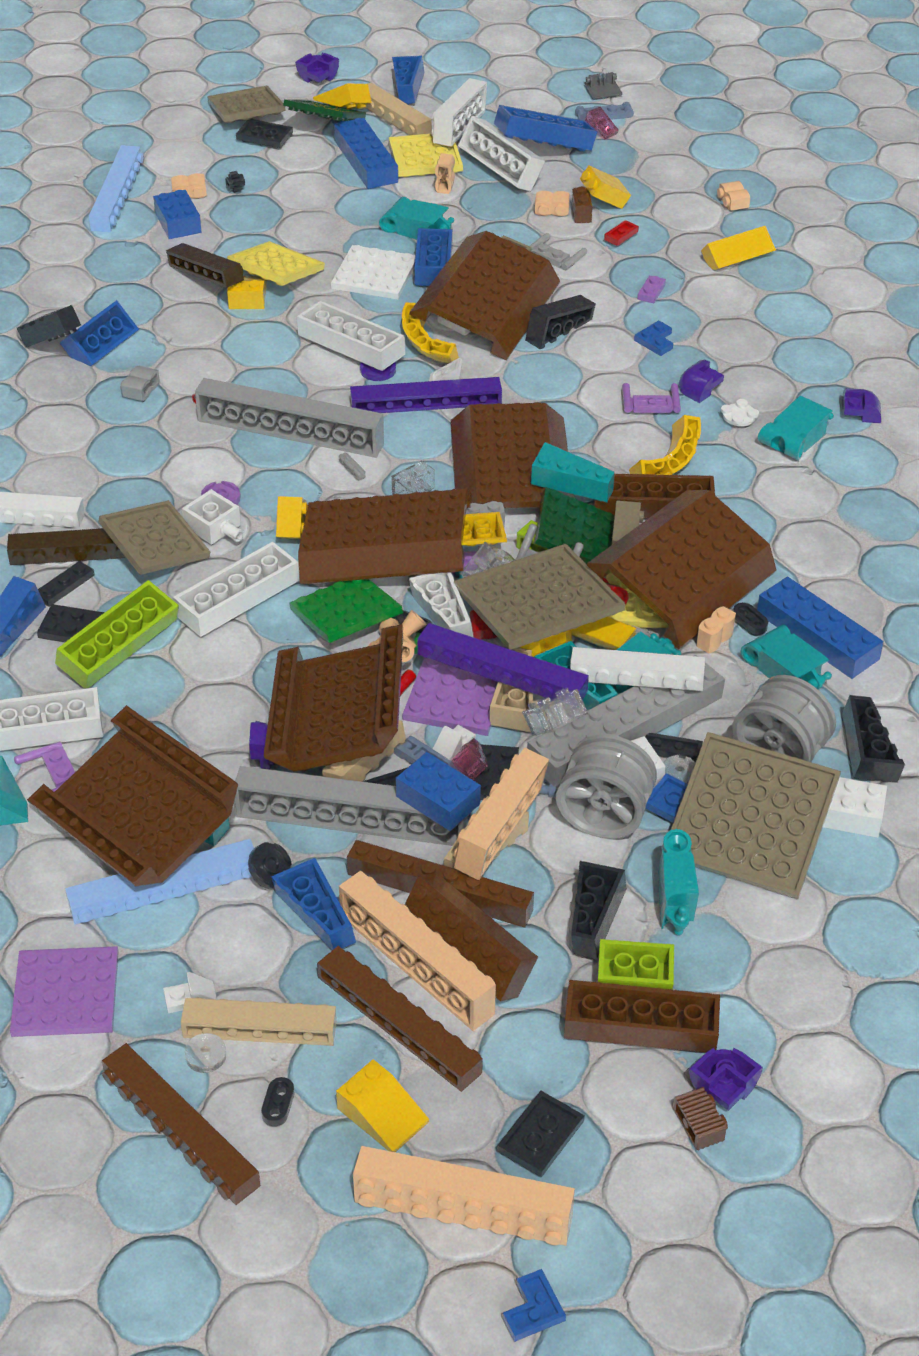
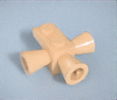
M413 610L410 611L402 623L404 627L402 662L409 661L414 655V648L417 645L411 635L427 625ZM393 618L382 621L379 626L380 634L382 628L399 625V622ZM381 636L376 641L371 642L368 646L380 644Z

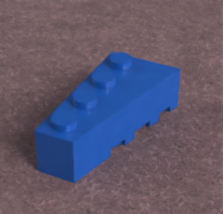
M422 55L392 57L399 100L408 105L415 103L425 73Z
M13 576L0 595V657L46 608L36 584Z
M316 858L271 877L276 894L331 950L337 946L343 949L356 943L352 925Z

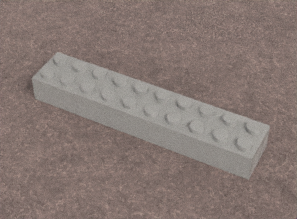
M203 378L195 390L199 422L377 458L384 446V417L382 413Z
M705 662L703 691L634 686L528 741L527 749L549 759L545 779L554 787L558 786L567 771L568 763L576 745L583 739L594 735L606 734L619 736L631 741L646 736L648 733H657L721 699L725 678Z
M245 766L239 767L235 779L238 783L235 796L236 817L449 846L454 845L459 833L468 824L467 816L451 831L447 830L397 798L396 786Z

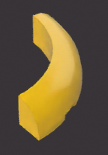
M405 302L402 310V326L411 345L423 355L438 362L449 364L458 359L456 343H449L429 337L428 333L424 330L425 322L409 314L416 303Z
M683 415L672 425V441L665 457L654 460H639L629 469L630 474L673 475L688 464L697 450V442L701 435L700 417Z

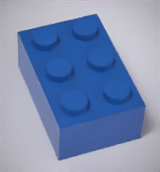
M186 189L153 196L155 214L168 239L202 233L200 214Z
M428 752L424 753L396 777V797L449 831L480 805L481 785Z

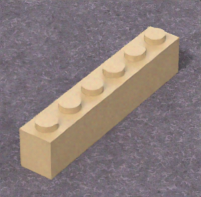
M368 83L372 103L366 105V109L408 135L432 133L431 118L375 84Z
M199 997L185 998L181 1018L183 1038L334 1046L337 1023L336 1006L326 1004L254 1002L251 1000H216Z

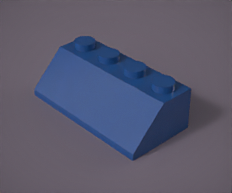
M116 300L78 328L77 332L70 334L62 340L60 345L72 359L92 366L138 331L139 328Z

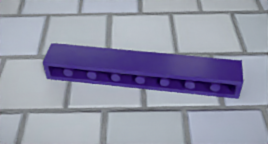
M499 377L350 386V398L352 408L377 413L466 408L470 404H502V387Z
M428 623L417 639L418 655L575 708H578L588 692L589 675Z

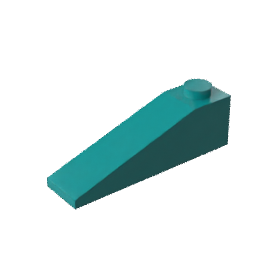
M0 756V826L28 822L27 801L3 756Z

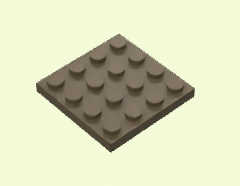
M268 85L207 96L208 103L226 123H233L235 120L240 119L249 120L251 117L261 118L267 114L278 115L286 111L283 102Z
M169 500L99 516V524L139 575L207 559L210 556V550Z

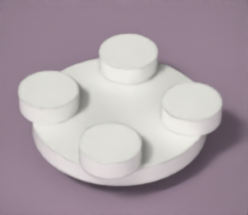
M738 399L736 403L721 407L724 420L734 426H748L759 416V411L749 406L748 401L745 399Z

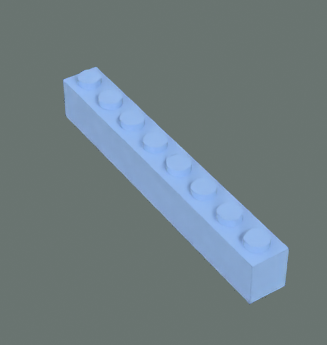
M120 146L89 214L91 231L111 232L113 226L116 225V219L120 216L121 207H124L125 198H128V191L132 189V182L135 181L136 173L139 172L140 164L143 163L144 156L139 146Z
M247 839L191 854L163 883L134 886L122 875L116 874L65 888L74 925L174 897H181L185 894L206 890L218 885L228 884L240 879L250 878L252 875L249 872L248 860L249 854L254 848L252 841Z

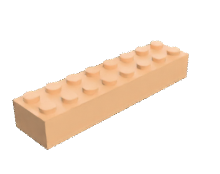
M359 871L339 885L340 905L352 927L467 1027L475 1031L495 1015L496 984L493 979L488 975L485 976L472 961L466 960L454 946L447 944L439 933L433 932L421 918L415 917L404 904L396 901L389 891L383 890L372 877H368L362 871Z
M361 1146L353 1172L355 1203H359L364 1207L374 1206L383 1208L393 1213H408L418 1218L428 1217L437 1219L443 1223L462 1224L471 1229L481 1228L491 1230L497 1234L516 1235L525 1240L535 1239L545 1241L550 1245L560 1244L567 1246L573 1218L575 1188Z

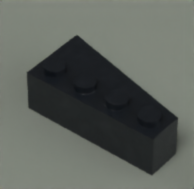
M577 295L533 307L530 313L525 341L540 350L543 349L546 343L555 342L557 340L556 337L560 335L565 336L569 334L572 328L577 329L591 321L596 303L582 295Z
M69 305L17 327V331L27 348L45 340L50 342L77 332L76 328L81 326V323L73 306Z
M849 695L842 714L853 778L898 783L905 763L903 759H899L897 755L898 749L895 743H891L888 737L889 732L882 725L881 716L872 698Z
M585 861L579 862L577 894L575 897V911L571 932L573 954L597 959L600 939H606L627 890L625 869Z

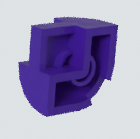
M323 52L321 55L312 56L311 53L307 54L295 62L299 75L307 83L312 80L316 82H322L324 79L331 81L339 68V58Z
M700 360L681 375L679 380L680 392L688 398L701 403L711 396L714 387L724 381V375L710 368V361Z
M844 388L842 397L844 415L862 416V422L881 424V403L872 391Z
M260 721L251 722L249 737L251 760L260 759L261 769L271 770V765H275V763L265 759L263 755L268 724Z
M713 1048L706 1052L689 1069V1075L696 1089L704 1087L707 1094H711L717 1103L729 1111L741 1098L745 1100L752 1092L761 1076L763 1067L736 1048H733V1050H715Z

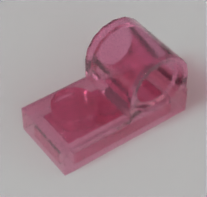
M601 106L588 111L585 121L595 130H598L604 139L618 133V128Z
M475 738L469 743L464 744L460 751L451 759L454 766L472 780L488 766L481 744Z

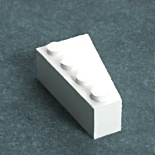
M451 572L423 574L409 578L412 596L437 626L473 637L470 618L458 588L454 584Z

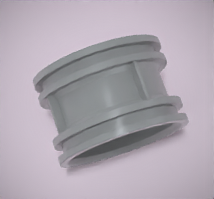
M776 675L766 680L752 700L737 714L733 721L732 731L734 739L737 741L812 762L815 754L834 734L836 717L825 696L810 683L794 676Z
M606 734L587 737L576 745L568 763L567 771L556 793L558 809L571 825L589 835L607 839L628 836L639 827L642 821L646 803L651 796L657 779L655 764L646 751L625 738Z

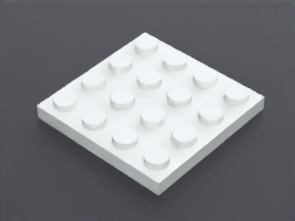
M352 245L331 282V289L398 300L415 268L416 255Z

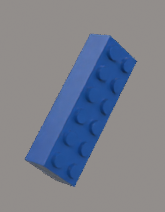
M499 105L494 120L498 130L503 132L504 136L508 138L518 137L524 141L531 139L540 144L548 142L552 146L559 144L568 149L575 147L580 151L592 150L597 131L584 120Z
M356 118L355 120L341 121L334 124V141L367 189L398 183L397 163L365 118Z
M788 576L759 595L757 610L768 619V622L776 627L782 624L786 625L791 634L794 633L829 659V664L849 678H855L880 660L884 642L882 639Z

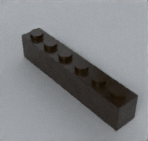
M185 243L166 250L170 267L226 288L244 281L243 268L238 262Z
M103 528L8 534L7 554L10 565L126 558Z

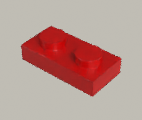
M624 220L605 233L604 240L619 246L638 233L639 226Z

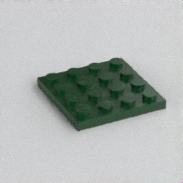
M284 99L283 106L289 107L288 110L301 111L305 114H315L319 117H329L338 121H350L366 117V112L310 100Z
M545 487L542 493L534 544L547 549L567 544L573 550L576 543L580 542L583 544L580 558L588 564V562L612 545L615 515L560 493L557 490Z

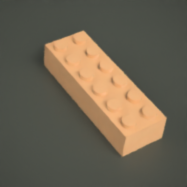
M525 747L519 755H514L509 770L505 769L500 777L499 784L495 783L491 788L490 797L483 799L478 814L474 813L468 822V828L466 830L462 829L457 838L459 845L453 855L456 858L455 869L477 880L481 879L541 791L549 762L548 758Z

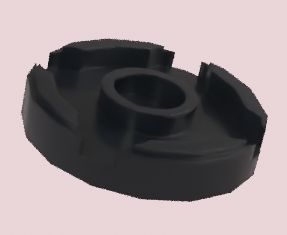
M264 842L253 848L249 854V872L253 879L266 889H275L271 877L290 869L292 865L287 851L276 843Z

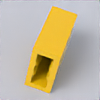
M588 165L580 177L581 182L592 196L622 209L631 197V194L618 178Z

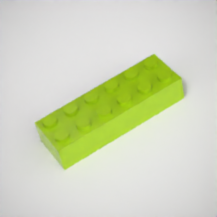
M147 580L59 646L56 650L55 664L84 689H87L175 622L179 605L151 581Z

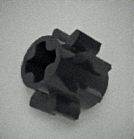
M237 171L229 172L228 177L225 178L228 190L233 189V193L240 192L243 189L242 187L245 186L243 174H238Z

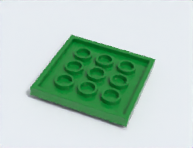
M369 579L339 581L332 586L318 589L312 594L298 597L296 600L289 602L290 609L328 643L403 613L402 605Z

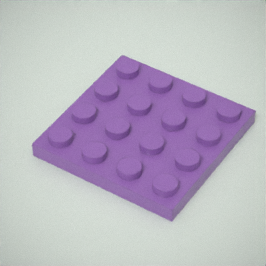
M424 657L403 711V720L442 728L447 726L451 729L460 725L474 734L488 736L492 726L490 722V704L498 681Z
M118 946L20 950L10 1026L11 1037L113 1033L119 955Z

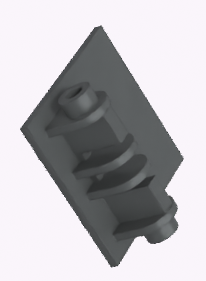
M616 73L594 74L586 77L584 84L593 99L623 95L615 81L617 80Z

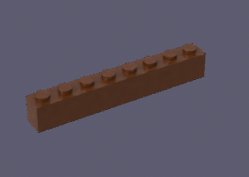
M355 840L347 855L348 875L354 876L359 871H362L368 877H372L377 884L410 893L418 875L437 873L491 918L526 928L533 912L534 892L485 877L477 880L457 869L360 840Z
M337 946L317 962L318 978L460 1092L482 1074L483 1058L476 1050H471L463 1044L458 1036L449 1033L439 1021H434L426 1015L421 1007H416L408 1001L403 993H398L385 979H380L372 972L370 967L362 965L351 952Z
M127 1043L102 1060V1076L109 1085L114 1084L118 1088L121 1097L125 1101L130 1100L134 1104L137 1113L142 1117L146 1116L154 1130L158 1133L162 1132L171 1147L174 1149L178 1148L183 1153L185 1160L191 1166L195 1165L208 1183L212 1181L225 1200L230 1199L237 1205L261 1186L259 1171Z

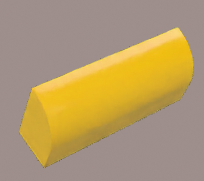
M766 226L708 243L701 250L707 265L713 270L776 251Z
M605 617L571 629V635L608 650H617L636 635V628L610 617Z

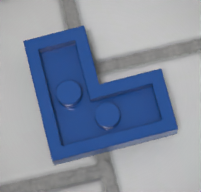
M658 320L635 334L634 341L662 356L673 349V342L665 338L672 334V327Z
M542 1269L517 1278L516 1285L525 1304L503 1312V1320L514 1342L566 1321V1314Z

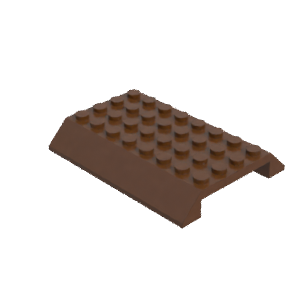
M483 231L465 238L409 314L426 322L429 316L434 313L494 342L491 354L507 361L527 332L532 308L547 303L560 284V279L548 259L509 240H505L494 233Z
M547 403L470 404L451 419L455 489L467 488L472 493L471 503L483 505L496 501L502 502L504 508L541 506L542 493L545 487L531 484L532 464L545 442L568 452L563 416ZM559 491L567 496L574 497V494Z
M456 488L444 491L434 490L432 492L308 502L298 550L300 584L463 571L465 561L462 547L466 508H471L472 493L467 488Z
M710 490L685 491L587 564L601 579L612 573L669 625L663 636L670 639L678 650L698 635L701 622L710 618L716 609L723 606L730 609L777 570L770 544Z
M403 624L382 628L380 644L303 660L299 646L279 650L277 653L264 758L291 771H299L382 754L398 732Z
M126 705L110 720L118 731L55 792L43 784L27 801L134 886L163 883L231 815L238 783Z

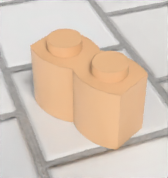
M441 153L435 168L437 177L435 188L437 193L449 194L455 180V173L453 171L455 159L453 154Z
M204 174L177 175L171 178L173 192L186 189L191 198L207 196Z
M740 181L719 184L717 196L729 211L749 208L750 195Z
M550 191L536 192L535 214L543 216L551 214L555 216L568 215L570 193L565 191H556L554 193Z
M723 606L716 609L710 618L702 621L698 630L697 647L707 653H712L720 647L721 642L731 638L734 631L736 613Z

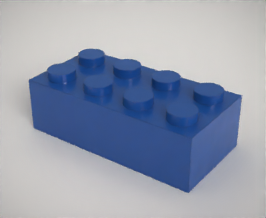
M418 228L415 285L430 286L452 257L453 229Z

